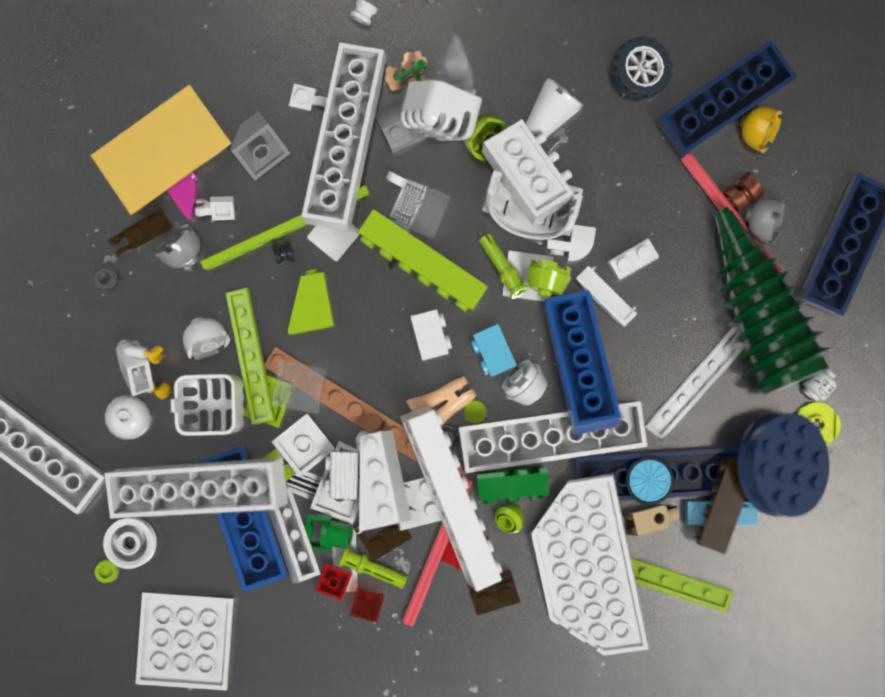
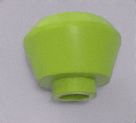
M507 504L495 511V522L502 531L517 533L522 529L524 513L521 507L515 504Z

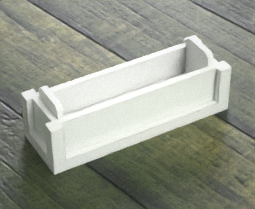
M588 266L574 281L585 291L590 290L591 297L622 328L625 327L637 315L634 311L636 307L631 308L593 271L596 268L595 266L592 269Z

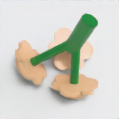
M409 51L404 54V61L401 63L402 68L405 69L404 72L399 74L397 68L390 66L385 69V80L392 91L402 89L403 77L407 75H415V77L408 80V84L409 82L431 80L426 79L423 75L420 76L423 73V68L427 65V59L421 56L419 51L414 53Z

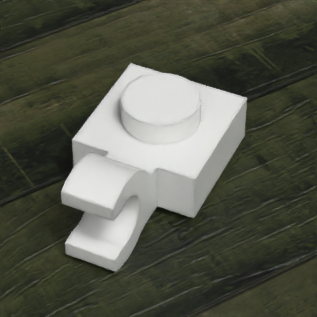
M294 84L289 107L312 112L313 106L325 109L327 97L316 96L317 90L314 88Z
M233 196L210 197V202L206 199H197L195 215H212V220H235L236 213Z

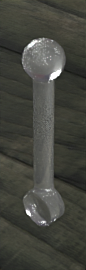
M562 134L559 137V141L546 154H551L562 143H566L569 139L568 135Z

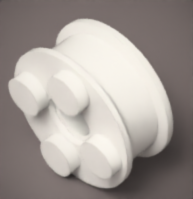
M128 517L116 521L108 528L104 536L103 547L107 558L114 565L124 569H133L145 564L152 558L157 547V537L154 529L148 522L141 518ZM127 537H132L135 540L136 545L133 549L126 547L125 539Z

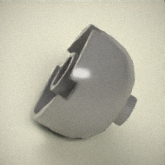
M775 198L761 199L754 205L753 209H748L745 222L749 223V231L758 241L771 245L775 243L778 233H774V231L776 232L778 227H781L784 216L785 204H783V200Z
M189 224L179 228L182 231L180 234H171L157 249L159 253H155V256L166 266L174 269L182 268L185 265L191 267L199 259L196 255L200 251L201 242L199 236Z

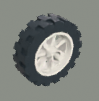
M646 36L635 37L623 43L615 51V56L611 59L613 65L610 68V72L614 76L613 82L619 86L618 89L622 93H627L626 96L630 98L643 99L650 98L666 88L669 84L668 80L672 77L671 69L673 68V63L670 62L669 58L671 56L664 49L665 46L662 43H657V40L654 38L647 39ZM641 52L640 61L633 53ZM646 54L652 59L651 61L645 60ZM629 58L635 64L634 66H628ZM653 63L655 65V71L651 70V64ZM629 71H633V73L635 74L633 78L629 74ZM646 73L654 76L653 80L650 83L648 81ZM639 75H641L644 84L636 81Z

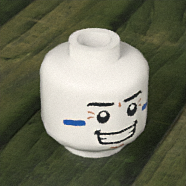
M828 369L804 380L802 383L804 387L803 392L815 402L818 400L825 401L837 387L834 380L835 374Z

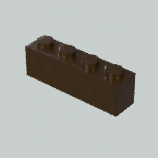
M726 457L725 460L720 462L718 482L714 481L710 490V495H713L710 504L706 503L702 513V517H705L703 524L697 527L694 536L697 539L696 544L722 554H726L746 498L739 480L738 460L731 457Z

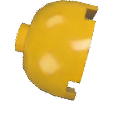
M758 106L752 109L749 114H744L740 121L744 142L759 152L764 153L767 151L768 147H765L768 140L773 142L781 124V118H778V115L782 114V112L772 107Z

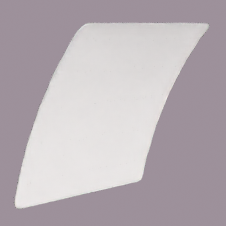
M351 224L350 232L315 226L307 238L333 260L338 261L359 236V229Z

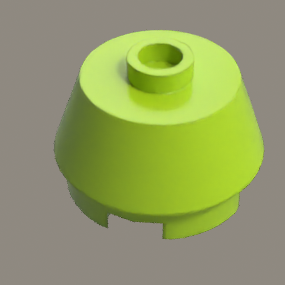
M532 259L530 267L527 268L529 288L538 292V295L550 298L551 295L561 296L572 279L570 277L571 268L565 266V269H561L557 262L539 259L537 263Z

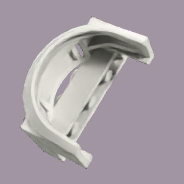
M493 171L482 211L487 212L499 226L517 236L535 240H547L562 235L570 236L578 216L583 189L568 185L574 193L571 202L553 213L554 218L551 227H549L552 214L532 226L501 181L502 173ZM509 200L508 205H507V209H506V212H505V215H504V214H503V211H504V208H505V204H506V201Z

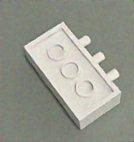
M520 120L485 141L482 153L494 171L502 173L501 181L533 226L571 202L574 193L566 184V181L572 178V173L569 170L561 174L553 164V162L559 159L558 153L554 151L547 155L540 146V144L547 140L546 136L541 133L534 137L524 121Z

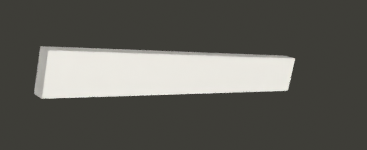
M733 327L647 422L645 427L660 441L671 432L745 349L744 343L732 342L740 334L739 327Z

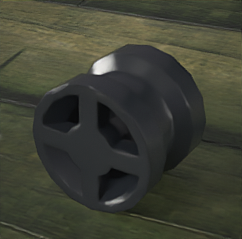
M286 240L284 244H272L278 266L283 265L286 261L296 262L291 240Z

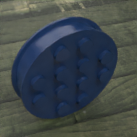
M794 413L770 414L759 418L749 427L739 449L738 475L742 490L754 508L768 516L798 517L810 512L819 503L826 490L830 469L828 449L821 432L812 421Z

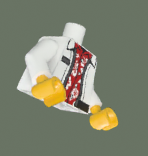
M127 339L121 340L117 344L115 349L119 367L132 397L144 392H154L159 399H165L171 393L169 390L171 387L165 382H162L158 387L155 386L149 366V361L156 364L165 357L160 354L163 348L157 345L149 351L148 348L141 347L138 341L130 342Z

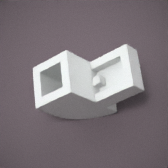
M574 225L570 235V242L548 239L546 250L550 251V255L564 256V253H568L567 262L579 261L592 249L596 228Z

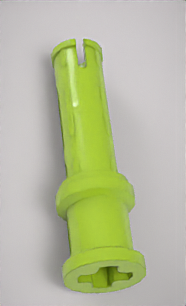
M487 234L488 238L483 236L479 243L500 273L501 283H505L512 299L520 297L528 291V285L524 284L520 279L519 271L511 267L492 235Z
M345 548L338 564L341 567L345 565L352 568L358 574H369L400 589H403L408 577L369 560V557L365 554L359 555L354 553L349 548Z

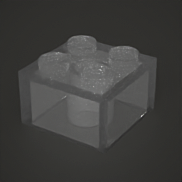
M408 179L391 221L402 229L434 241L451 196Z
M280 360L271 406L318 414L327 368Z

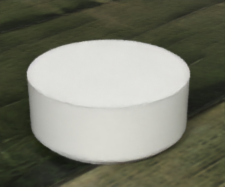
M388 171L385 177L388 181L402 188H406L409 180L392 171Z

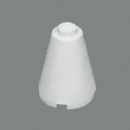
M547 78L526 122V126L534 137L543 133L547 138L581 110L584 104L558 83Z

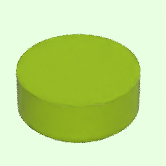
M471 401L464 408V416L471 423H480L486 417V407L479 401Z
M103 560L95 567V576L102 583L114 581L119 574L118 566L114 565L110 560Z

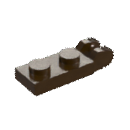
M160 208L122 230V233L110 238L108 243L110 246L115 245L127 238L130 244L118 249L115 253L116 257L119 258L172 230L173 226L164 210Z

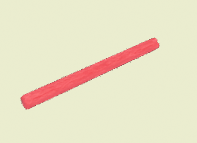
M692 153L686 154L681 159L682 163L718 210L728 207L729 210L734 212L745 230L750 233L749 227ZM750 234V236L757 243L758 246L762 245L757 239H755ZM763 247V249H762L761 251H762L768 258H772V257L769 255V253L766 251V249ZM775 262V263L773 264V267H774L778 272H782V270L779 268V266H778V265L776 264V262Z
M465 477L469 487L466 489V492L468 494L470 487L472 485V480ZM443 523L402 621L406 625H414L449 541Z

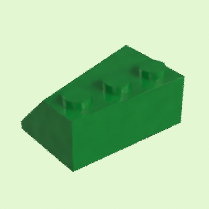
M544 465L476 473L479 501H484V505L498 503L497 499H507V502L520 501V497L541 499L543 495H549L548 471Z

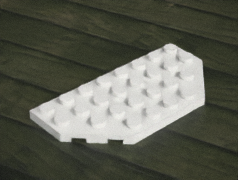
M614 474L569 480L531 534L550 620L568 629L569 633L584 643L587 642L595 647L596 651L603 656L648 650L649 642Z

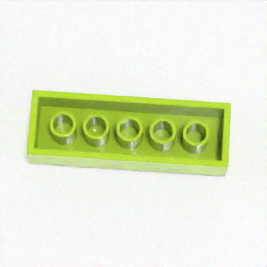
M374 209L358 231L363 244L371 249L374 246L380 249L379 253L382 257L390 262L392 259L399 262L398 267L408 274L411 271L417 274L419 282L427 287L430 284L437 288V294L446 300L451 297L456 301L455 306L464 312L467 310L472 312L488 288L481 281Z

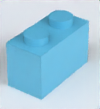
M498 324L473 335L474 340L471 341L475 353L480 352L484 361L480 362L485 375L490 373L491 377L517 366Z

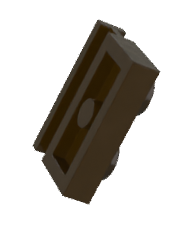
M511 570L499 573L501 581L479 591L474 590L468 584L477 616L521 602Z

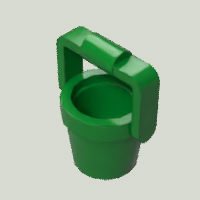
M308 514L304 528L312 549L330 551L331 547H350L353 538V525L334 521L331 515ZM312 520L323 521L320 543L312 542Z

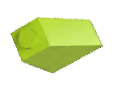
M319 269L306 271V275L300 278L288 327L289 335L335 327L325 273H319Z

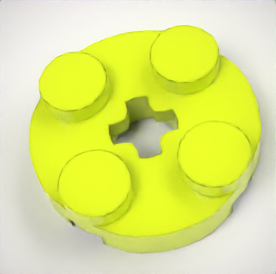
M813 402L799 408L797 414L808 418L812 422L818 418V421L823 424L818 429L825 440L826 446L836 439L840 432V419L829 405Z

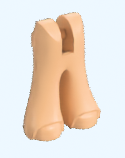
M465 376L431 393L414 397L406 402L411 410L414 411L423 406L432 409L447 400L448 402L435 411L439 412L444 424L477 395L471 389L457 397L455 392L460 391L469 383Z

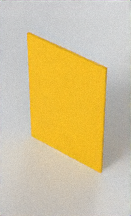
M188 85L94 152L91 157L130 215H133L232 143L192 87Z

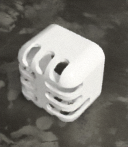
M437 80L409 82L400 120L406 128L414 129V131L424 133L431 138L435 137L439 141L466 140L473 135L482 99L475 95L476 90L474 89L464 91ZM464 119V124H463V128H462L461 134L458 136L459 131H460V127H461V124H462V120Z
M227 374L185 375L179 377L174 386L175 399H171V412L175 413L177 431L186 436L239 433L245 424L243 420L245 409L243 408L244 384L242 379L237 375ZM218 378L221 384V397L219 400L213 398L212 379ZM225 378L231 382V400L226 397ZM199 379H206L208 397L206 400L200 398ZM195 387L198 393L196 396H184L183 388ZM184 401H196L198 403L197 409L184 410ZM216 409L221 411L220 431H213V413ZM232 409V426L226 431L227 411ZM202 410L208 412L207 431H200V413ZM195 414L198 416V421L185 424L184 415Z

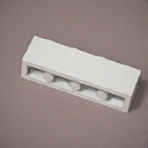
M287 488L288 504L278 509L267 511L292 583H298L320 575V571L292 490Z

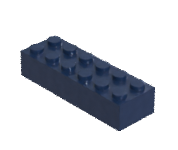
M771 39L659 116L656 122L682 158L793 82L797 75Z
M860 173L851 177L797 297L798 300L808 301L806 304L837 318L844 317L885 226V184Z

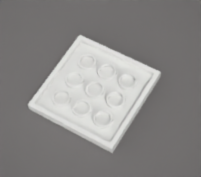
M142 592L136 684L227 690L234 598Z

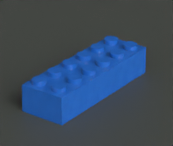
M590 290L545 298L544 313L573 434L579 435L619 427L621 415Z
M241 446L201 460L199 463L250 460L246 446ZM267 510L217 513L243 592L283 579L289 575Z

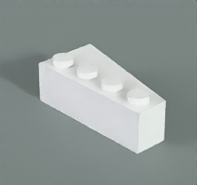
M393 430L360 436L359 531L411 521Z

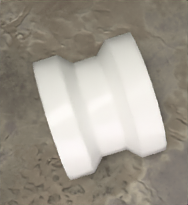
M357 0L356 8L354 11H351L350 17L361 24L370 26L371 17L376 14L378 9L364 0Z

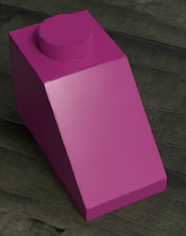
M191 172L166 190L190 221L194 219L199 186L195 182L198 178L194 172Z

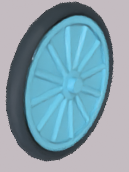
M654 456L642 457L636 460L627 471V490L630 496L641 504H659L666 500L673 490V471L660 458Z

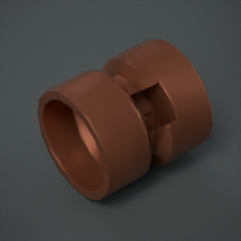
M749 171L737 179V184L731 183L722 190L723 195L739 214L750 206V201L755 202L765 195L762 185Z

